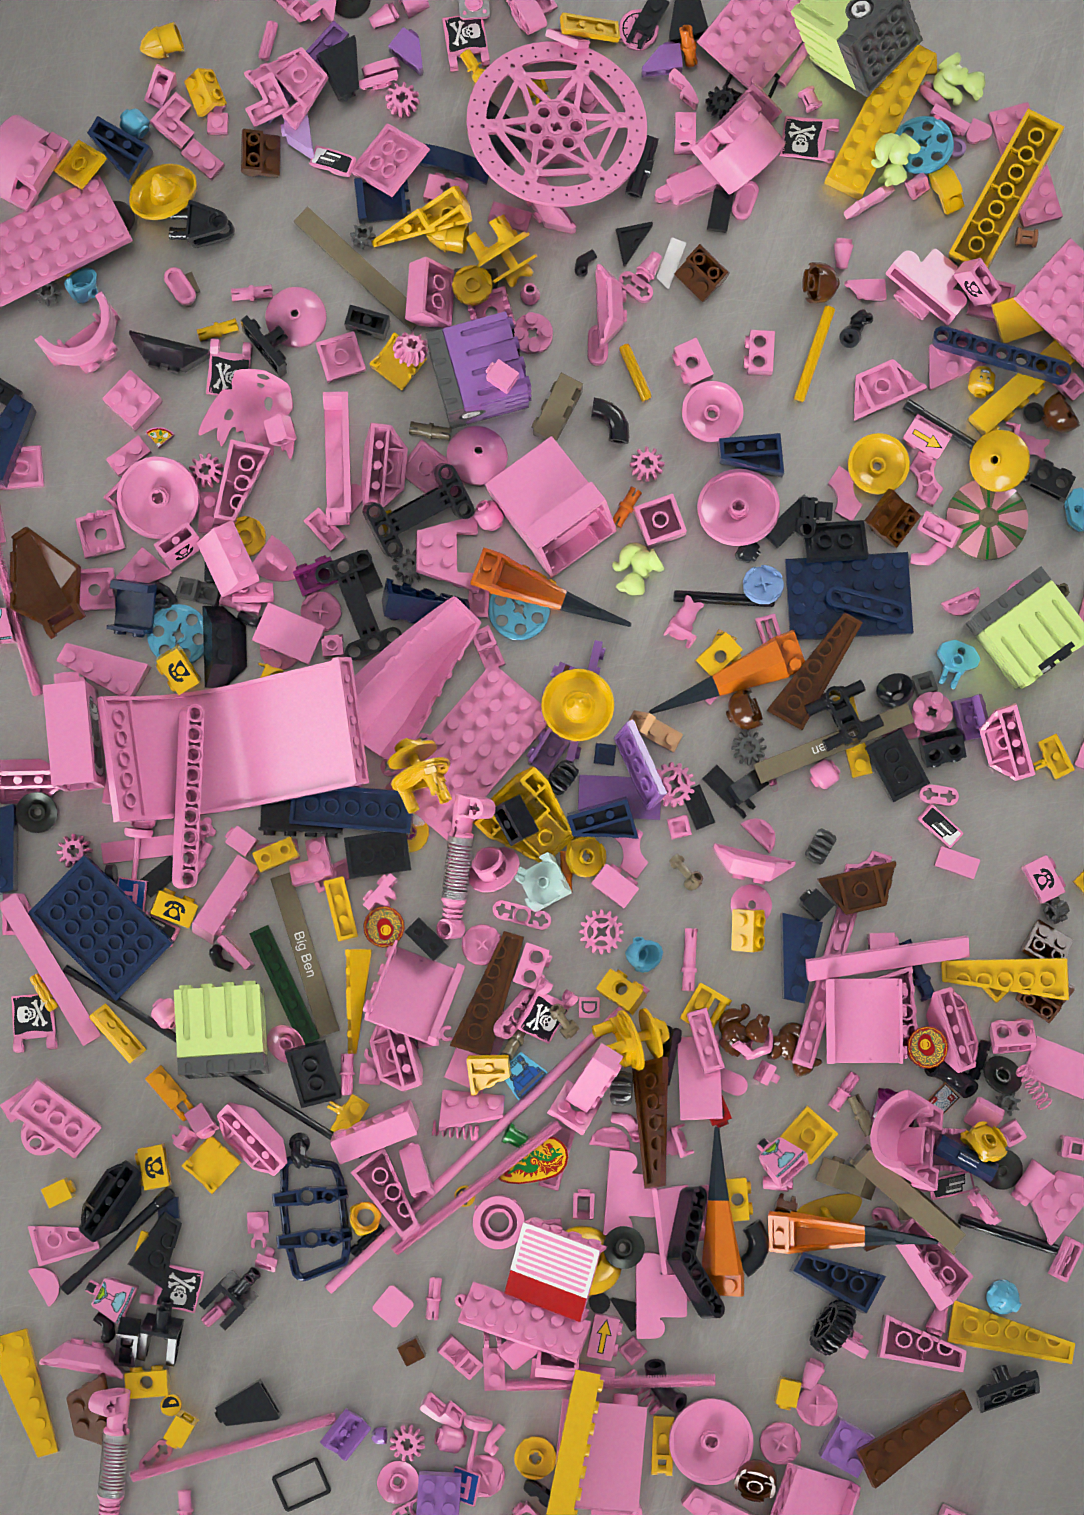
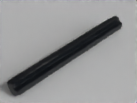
M675 590L673 595L675 602H684L686 595H689L694 603L774 607L775 602L758 604L751 601L746 594Z
M961 1214L958 1224L1054 1256L1058 1254L1059 1245L1055 1243L1050 1245L1045 1240L999 1225L986 1224L983 1220Z

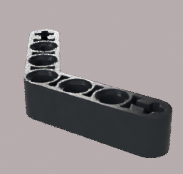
M702 1186L685 1187L679 1194L667 1260L698 1315L703 1319L721 1318L725 1312L724 1303L696 1256L707 1201V1192Z

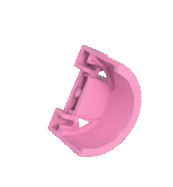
M750 93L743 96L707 134L703 135L690 148L728 194H732L762 171L781 152L786 144V141L760 111L762 108ZM727 144V146H725L722 150H720L719 152L717 151L718 147H723Z
M13 115L5 120L0 126V197L23 211L28 212L29 209L33 208L40 198L39 193L53 170L71 148L69 141L52 131L49 133L20 115ZM18 180L23 183L20 189H16Z
M102 291L95 295L100 305L99 310L101 311L98 315L96 313L92 314L96 321L66 341L65 345L60 339L56 340L57 345H53L45 340L42 335L35 339L36 343L55 367L63 364L79 365L87 374L88 372L96 371L100 367V363L104 360L108 361L116 355L115 352L118 351V348L112 340L120 317Z
M904 1090L888 1099L876 1114L870 1134L871 1148L875 1158L883 1166L911 1181L913 1187L922 1192L937 1191L939 1170L932 1167L934 1138L936 1131H942L944 1111L911 1090ZM916 1119V1122L919 1125V1127H909V1125Z

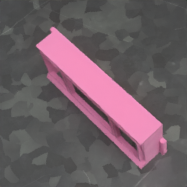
M348 391L323 392L327 495L326 521L327 525H350L351 482Z

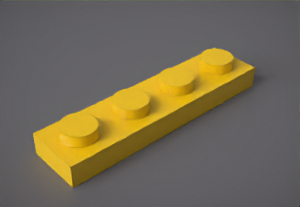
M853 696V697L850 698V703H851L852 707L854 708V710H855V712H856V714H857V716H858V712H857V708H856V704H855V700H854V696ZM840 697L832 698V701H838ZM865 742L845 750L852 778L873 773L869 756L864 748L866 747Z

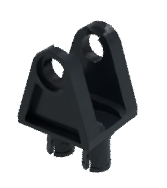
M189 200L188 208H184L171 216V220H187L186 228L170 227L169 239L187 240L193 248H200L232 238L235 228L224 212ZM227 225H229V232L225 234H220V232L226 230Z
M251 1267L240 1278L231 1270L198 1305L205 1310L221 1293L223 1295L226 1294L236 1307L220 1324L221 1328L226 1331L258 1298V1295L250 1287L261 1277L260 1272L256 1268Z
M161 1298L160 1307H157L156 1314L147 1312L139 1330L137 1360L145 1361L151 1337L157 1336L168 1340L165 1365L175 1366L184 1319L171 1317L173 1299Z

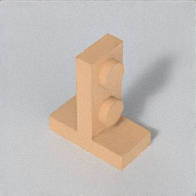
M634 710L629 721L634 720L640 735L670 752H675L683 734L655 719L656 717L650 713Z

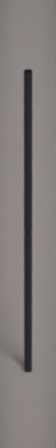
M69 965L64 967V973L176 1043V1033L169 1028H161L153 1018L123 999L119 998L115 1001L99 984ZM229 1076L331 1140L333 1131L245 1076Z

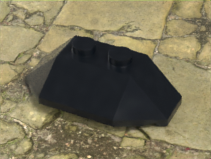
M132 330L129 331L131 339L149 367L160 369L161 366L168 368L167 371L179 374L180 371L186 373L210 358L209 349Z
M202 606L205 688L228 686L247 667L246 626L223 606Z
M125 1160L121 1164L107 1169L83 1204L81 1225L79 1226V1231L91 1242H96L117 1231L142 1195L141 1171Z

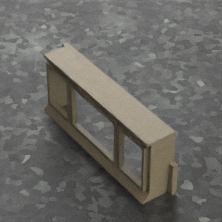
M868 1144L863 1147L854 1159L851 1157L847 1159L953 1255L956 1253L954 1248L966 1235L960 1230L961 1226L924 1193L913 1187L909 1180L883 1166L875 1158L872 1148Z

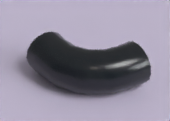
M594 397L591 417L601 419L607 424L609 428L608 440L610 442L628 444L629 423L623 411L610 401Z
M945 1061L936 1067L924 1068L927 1076L947 1083L963 1098L971 1097L978 1090V1083L966 1071L957 1073Z
M760 1219L743 1229L748 1239V1248L746 1253L740 1258L743 1271L747 1277L753 1275L764 1264L769 1252L768 1234Z
M651 1359L644 1365L646 1378L648 1375L649 1378L650 1375L652 1377L654 1375V1378L655 1375H657V1378L658 1375L659 1377L661 1375L666 1377L667 1375L663 1360ZM674 1386L651 1388L661 1404L671 1411L679 1413L685 1408L687 1396Z

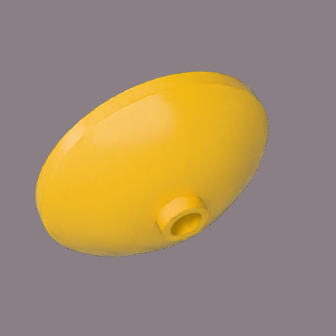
M1006 430L988 432L972 448L969 461L970 470L976 482L987 490L994 492L1011 490L1018 486L1028 473L1030 467L1028 447L1023 439L1013 432ZM995 456L998 457V462L996 464L993 463V458Z
M883 433L870 434L861 438L853 446L848 458V471L853 482L863 491L876 495L885 494L889 488L896 490L905 481L910 467L909 456L903 444L896 438ZM875 463L880 465L881 468L879 470L874 469L873 465Z

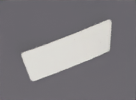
M671 238L657 274V279L667 289L670 288L674 273L677 270L686 246V242Z

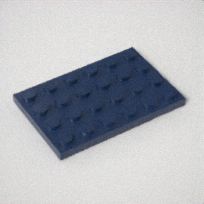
M908 552L869 554L868 559L806 563V558L785 559L789 631L794 630L798 641L824 639L844 612L863 622L855 637L914 633ZM842 586L899 601L906 606L907 616L903 621L893 623L836 608L828 604L826 594L831 587ZM833 594V599L839 600L840 596ZM897 609L892 611L894 616H899L900 613Z
M86 854L28 912L115 1001L174 943Z

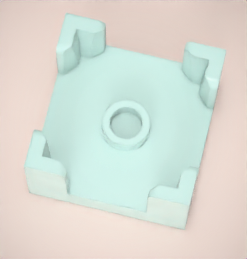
M549 852L541 855L540 859L543 861L527 870L522 867L518 868L517 874L514 876L516 881L522 884L528 896L525 899L528 907L536 912L572 893L556 857Z

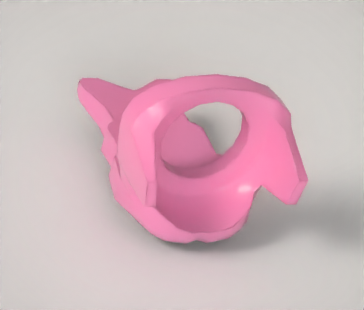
M1006 422L1005 426L1012 428L1010 432L1017 434L1026 443L1030 455L1038 456L1041 459L1046 458L1044 448L1049 444V439H1035L1034 436L1026 435L1025 432L1020 431L1021 424Z
M686 595L683 606L670 619L663 635L669 634L677 640L688 639L685 647L689 649L697 636L691 633L693 629L692 624L696 620L697 612L704 604L701 602L694 603L692 598Z
M685 1123L672 1127L667 1132L666 1155H679L682 1158L694 1153V1150L685 1151L687 1140L684 1133L678 1130L685 1126Z

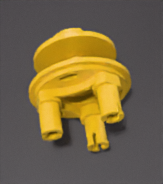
M503 214L489 222L499 238L497 239L498 242L489 248L485 247L476 231L467 236L466 239L478 258V267L501 254L510 270L494 279L493 282L495 284L505 278L510 287H515L519 277H531L534 272L528 262L538 256L534 254L520 264L517 263L509 248L530 236V233L524 231L518 235L517 231L512 229Z
M405 738L399 741L394 747L396 753L388 759L387 763L391 769L407 768L392 780L391 786L399 792L408 813H414L420 809L413 792L421 788L429 787L432 796L437 794L440 804L449 802L452 796L445 784L447 781L444 775L450 767V761L444 757L425 760L436 751V743L432 740L421 741L420 738L416 740Z
M646 1008L639 1010L640 1032H637L633 1021L624 1010L618 1011L617 1015L608 1021L592 1026V1033L595 1038L609 1033L615 1034L617 1042L606 1046L623 1056L619 1063L622 1067L627 1068L631 1066L637 1071L642 1070L645 1064L641 1042L645 1041L654 1058H660L663 1056L662 1044L669 1039V1031L665 1021L654 1018Z

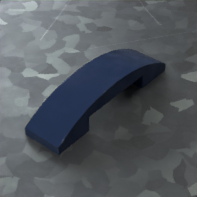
M425 144L430 151L418 165L429 168V166L465 176L467 180L487 185L489 175L482 168L477 158L448 148Z

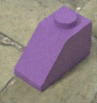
M403 27L388 45L389 52L422 76L423 65L419 36L412 29L407 30Z
M669 41L660 45L642 66V77L669 75L673 68L682 73L683 64L680 43Z

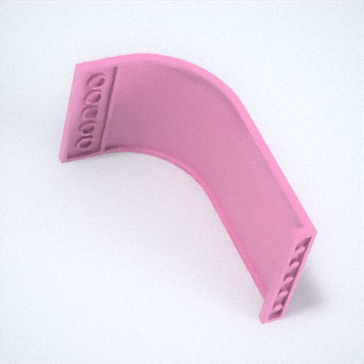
M352 657L332 658V661L228 686L185 692L180 695L97 697L114 822L175 818L179 713L183 707L192 704H198L204 710L200 815L250 808L369 783ZM190 710L189 715L194 719V713ZM189 730V737L193 739V733ZM188 751V758L192 760V753ZM188 771L187 778L191 780L192 776L191 773ZM187 792V793H186V798H187L188 801H190L191 796H190V794ZM186 812L185 817H190L189 814Z

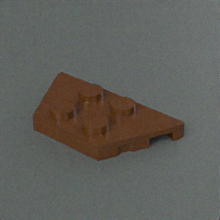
M896 861L817 878V880L845 915L879 908L887 905Z
M105 1373L99 1374L96 1379L91 1382L88 1381L80 1389L72 1391L66 1397L74 1436L102 1445V1432L104 1427H106L107 1417L90 1411L88 1403L93 1393L108 1389Z

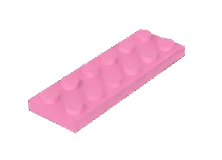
M1028 102L988 114L1001 157L1027 109H1030ZM1047 164L1019 213L1023 229L1063 217Z
M476 1282L472 1283L458 1318V1322L575 1363L579 1360L592 1325L590 1321H575Z

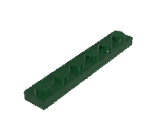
M269 925L249 933L291 1027L301 1035L304 1044L319 1039L317 1029Z

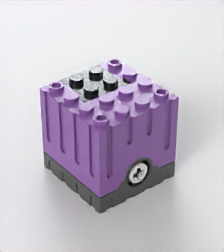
M506 311L446 327L443 330L439 329L426 333L429 355L449 426L452 429L529 408V401H532V387L529 376L525 374L526 366L523 356H520L518 337L514 335L513 319L511 316H507ZM498 359L519 373V379L508 394L488 382L486 378L487 368L492 362L496 363Z

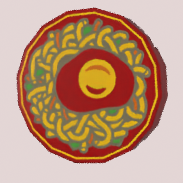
M387 906L377 907L370 911L365 917L363 924L364 934L368 941L382 948L389 945L393 946L395 940L399 941L403 937L405 930L404 920L400 913L394 908Z
M924 1026L917 1028L906 1041L908 1058L920 1068L938 1066L944 1061L948 1052L946 1037L934 1027Z

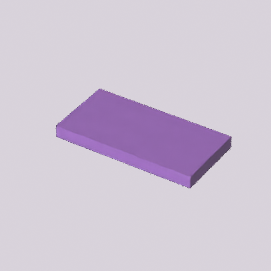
M630 720L614 736V741L645 808L650 810L667 794V791L634 720Z
M579 775L578 810L627 796L633 819L660 820L661 801L653 809L647 810L631 777Z

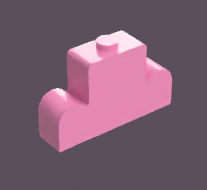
M933 249L922 262L919 261L916 253L905 251L886 272L888 277L947 326L957 317L967 303L964 293L954 290L959 283L953 274L959 267L937 249Z
M610 1149L603 1235H607L611 1230L620 1226L632 1228V1221L629 1216L655 1217L652 1190H656L658 1187L644 1189L643 1173L632 1172L636 1169L638 1162L635 1154L630 1151Z
M644 1252L641 1261L635 1265L637 1339H656L661 1337L665 1331V1325L661 1317L687 1316V1301H690L675 1273L668 1275L660 1273L662 1272L660 1254L657 1252Z

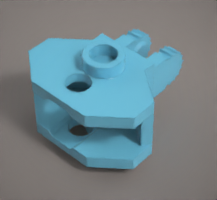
M1081 487L1073 489L1064 503L1068 524L1077 532L1084 531V489Z
M958 640L942 643L937 650V655L943 664V671L938 683L943 685L949 671L955 674L950 683V688L955 689L960 676L965 671L978 667L981 658L975 648Z

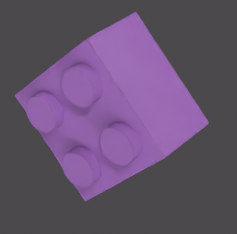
M838 1416L818 1454L824 1460L858 1478L863 1470V1466L856 1449L869 1443L876 1437Z
M420 1470L416 1515H459L462 1473Z

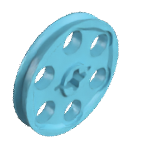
M931 116L915 117L906 121L896 131L895 134L900 136L905 131L912 130L914 134L911 138L918 144L924 145L926 143L927 145L926 147L921 146V150L917 154L909 153L907 157L909 160L908 164H903L905 171L909 173L929 174L942 168L952 156L954 149L953 136L949 127L940 119L937 120ZM932 124L934 127L931 131H924L923 126ZM945 135L948 137V140L944 143L937 141L939 136ZM936 153L943 155L938 161L932 160V156ZM916 159L923 161L919 167H914L912 162Z
M492 594L490 597L488 609L490 621L493 627L506 638L512 640L530 639L540 633L547 624L550 614V608L507 597L505 605L498 606L495 603V598L498 595ZM512 600L519 606H524L523 615L519 612H514L516 608ZM534 613H541L544 619L541 623L536 624L532 621ZM498 616H506L508 623L505 626H499L496 623ZM518 624L526 626L527 630L523 635H518L515 632V627Z
M175 604L171 608L161 609L154 615L153 629L156 626L164 628V634L161 637H155L153 633L147 634L149 647L157 658L160 656L159 649L161 646L168 645L171 649L177 643L182 650H190L191 656L189 660L191 663L196 662L204 654L203 643L196 645L193 642V637L196 634L203 635V616L197 610L187 605ZM172 610L178 614L174 622H170L166 618L167 613ZM191 614L196 615L198 618V622L193 626L188 625L186 621L187 617ZM180 629L184 637L180 638L177 642L173 634L177 633Z

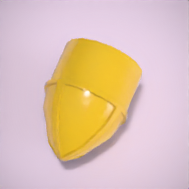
M171 22L149 30L142 39L140 51L147 56L158 59L168 58L169 53L174 51L179 53L184 51V44L176 23Z
M465 223L425 235L433 245L445 253L453 251L465 254L468 246L466 237L469 236V224Z

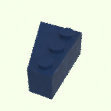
M97 116L87 134L130 185L133 186L153 154L151 147Z
M781 433L719 438L718 454L720 464L780 478L783 477L784 464Z
M627 796L567 813L573 836L639 839Z

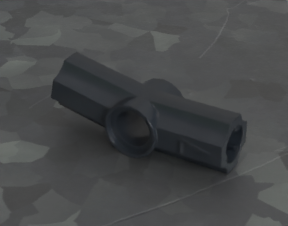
M647 135L641 159L627 183L625 194L630 197L642 198L647 179L650 178L652 172L653 158L659 141L658 138Z

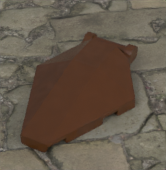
M24 527L11 536L13 539V551L10 552V581L13 583V593H10V609L43 625L48 637L53 639L57 636L58 632L78 619L82 620L86 617L85 612L80 606L81 566L29 527Z

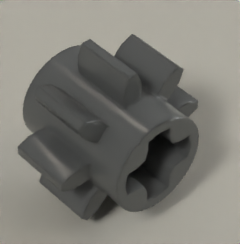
M364 222L359 227L354 225L355 233H350L352 238H356L353 241V245L359 244L362 249L366 245L372 246L371 239L376 238V235L371 233L373 226L366 227ZM360 233H362L363 235L366 234L367 237H366V238L360 237L359 234H360Z
M48 283L40 287L39 290L34 291L36 295H40L37 299L39 303L45 301L47 306H50L52 302L58 303L56 299L57 296L61 295V292L56 290L58 288L57 283L53 285ZM48 290L51 294L48 296L45 294V291Z
M1056 897L1045 902L1047 907L1043 911L1047 920L1057 924L1068 919L1066 914L1070 912L1066 901Z
M1015 1093L1010 1095L1003 1094L1001 1097L995 1096L998 1099V1104L995 1105L1007 1111L1009 1116H1012L1013 1110H1020L1016 1106L1021 1100L1014 1098ZM1006 1098L1007 1100L1012 1101V1103L1009 1104V1108L1003 1106V1103L1006 1102Z

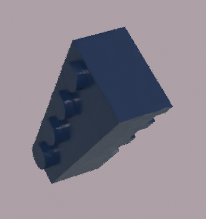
M15 804L0 807V895L18 891V823L16 818L17 805Z
M804 1252L798 1254L790 1269L791 1273L836 1299L847 1302L852 1308L861 1313L868 1312L886 1276Z

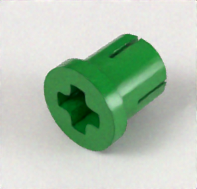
M511 1123L506 1129L501 1142L509 1143L520 1149L519 1146L522 1147L526 1143L529 1135L515 1128V1125Z

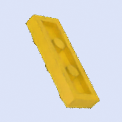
M564 12L560 16L562 34L616 43L620 39L618 21Z
M344 876L323 880L337 940L342 941L358 937Z
M106 1003L89 1016L129 1063L133 1062L147 1050Z

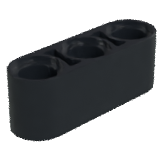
M798 499L778 518L771 532L765 536L776 548L780 547L795 532L796 518H800L802 500Z

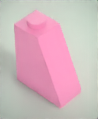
M413 1142L402 1146L403 1149L399 1150V1154L412 1197L415 1201L435 1195L420 1145Z

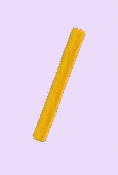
M826 305L823 310L794 395V400L804 402L835 312V308Z

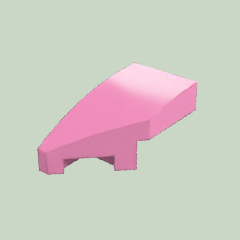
M859 279L844 282L847 288L850 287L858 300L884 301L887 299L885 279Z

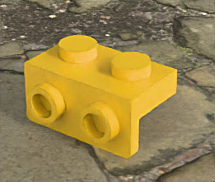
M197 68L184 81L199 117L206 116L215 106H225L227 104L212 69Z
M732 910L731 950L744 952L763 951L765 945L764 925L766 923L764 910Z

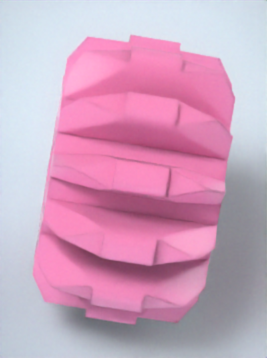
M405 82L402 83V87L395 83V90L389 88L388 93L390 95L385 96V100L388 101L386 107L387 109H392V115L398 112L400 118L403 117V113H406L409 117L410 110L416 112L417 108L415 105L420 104V100L417 99L419 93L418 91H413V85L407 88Z
M404 332L402 336L396 338L393 345L394 358H399L400 364L405 362L407 367L411 363L416 367L419 362L422 363L425 360V355L428 353L426 340H421V335L414 336V332L410 333V335Z
M645 447V453L641 449H637L639 456L634 454L631 456L634 462H630V467L635 468L632 470V474L639 473L638 480L646 476L645 481L649 482V476L656 480V473H663V470L659 467H663L665 462L659 461L662 458V454L655 456L657 449L654 448L651 453L649 452V447ZM645 460L652 464L649 468H646L644 465Z
M210 453L206 455V459H204L202 454H199L200 460L197 461L193 458L192 461L195 466H189V470L194 471L191 474L194 476L197 485L201 482V487L205 488L208 483L212 488L214 487L212 481L215 480L216 483H220V479L217 476H223V472L220 470L223 468V464L218 463V457L212 459ZM205 467H208L209 474L207 475L204 474Z
M72 834L71 840L65 836L64 841L66 844L58 843L60 847H63V850H58L57 854L64 855L60 857L59 861H66L65 867L67 868L71 864L74 866L83 855L93 852V849H86L90 845V841L83 842L84 836L82 835L77 839L76 834ZM74 846L76 849H79L76 857L70 853L71 849L74 850Z
M401 1425V1432L395 1429L393 1433L396 1437H390V1441L396 1443L390 1446V1450L397 1449L394 1454L395 1457L403 1454L402 1461L406 1460V1455H409L410 1461H413V1453L420 1457L421 1452L418 1449L425 1448L424 1444L419 1443L424 1441L425 1437H417L421 1430L418 1428L415 1432H412L413 1425L409 1426L408 1431H406L404 1425ZM406 1438H409L410 1443L413 1445H409V1448H406L402 1440L405 1441Z

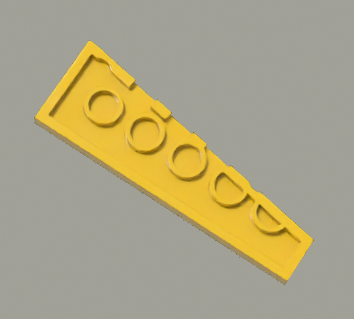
M1068 958L941 961L942 982L992 988L1008 992L1012 991L1028 995L1032 994L1061 1000L1070 999Z
M956 1300L952 1304L947 1342L1072 1364L1074 1342Z
M25 1328L0 1335V1375L37 1457L59 1452L28 1329Z

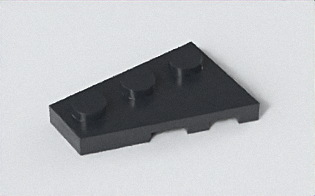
M491 100L487 108V119H495L500 110ZM505 113L503 119H510V117ZM520 125L509 126L521 132L525 130ZM505 133L518 151L522 153L527 147L525 140ZM496 134L489 135L497 154H499L506 165L510 166L516 160Z
M163 1212L127 1265L158 1287L163 1288L166 1272L170 1266V1259L176 1246L182 1223L167 1212Z

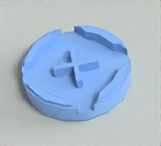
M768 565L751 568L743 579V591L751 601L758 604L775 602L781 596L784 589L781 573Z

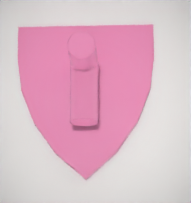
M271 535L253 561L257 574L273 581L295 580L293 571L296 570L297 563L293 554L285 544Z

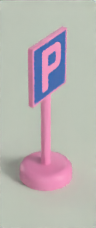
M124 827V834L126 836L135 837L131 879L119 877L118 887L141 910L145 911L148 881L137 880L136 877L140 839L151 838L153 830Z
M467 1415L464 1416V1425L474 1430L467 1467L463 1469L454 1466L453 1472L462 1473L460 1502L474 1507L481 1475L471 1472L479 1431L491 1430L493 1422L487 1418Z

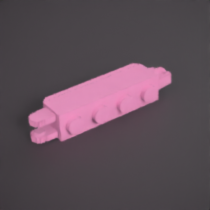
M693 164L685 172L680 174L675 172L669 175L665 185L656 189L654 196L657 203L661 204L672 200L673 204L681 205L713 191L714 188L718 189L722 186L704 164Z

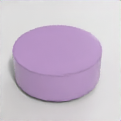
M955 137L953 138L954 149L950 157L951 159L961 158L966 151L965 142Z

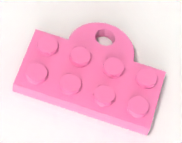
M38 1078L32 1082L9 1109L10 1113L24 1122L20 1133L21 1140L25 1149L34 1155H48L60 1148L75 1159L102 1128L100 1123ZM33 1138L41 1140L38 1146L33 1147L29 1144Z

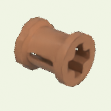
M1017 227L1015 246L1025 244L1036 248L1038 229L1030 231Z

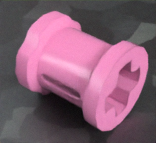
M809 86L798 93V97L802 98L807 107V113L818 109L823 104L822 101L818 100L814 92V86Z

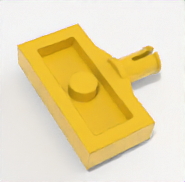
M1057 733L1037 742L1042 753V759L1033 763V767L1041 764L1034 768L1035 771L1047 766L1056 780L1075 770Z
M353 1093L342 1106L334 1101H330L327 1108L337 1113L336 1120L330 1130L336 1132L343 1128L348 1129L360 1122L370 1104Z

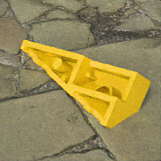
M452 186L424 207L418 208L371 241L372 245L378 247L473 221L469 202L459 186Z
M345 949L348 1054H357L372 949Z

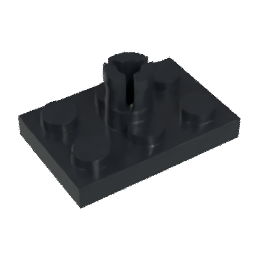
M246 315L241 319L243 333L281 378L287 373L286 357L280 350L276 351L275 348L283 341H286L288 336L284 334V330L279 325L270 333L263 335L259 330L261 327L254 318L251 320Z
M1006 1365L997 1366L996 1369L993 1368L991 1374L996 1384H986L981 1386L979 1390H976L977 1405L980 1413H984L1040 1393L1037 1371L1026 1370L1021 1372L1019 1376L1011 1378Z

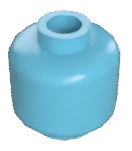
M126 109L120 115L121 121L119 126L128 134L142 139L149 132L150 121L139 109Z

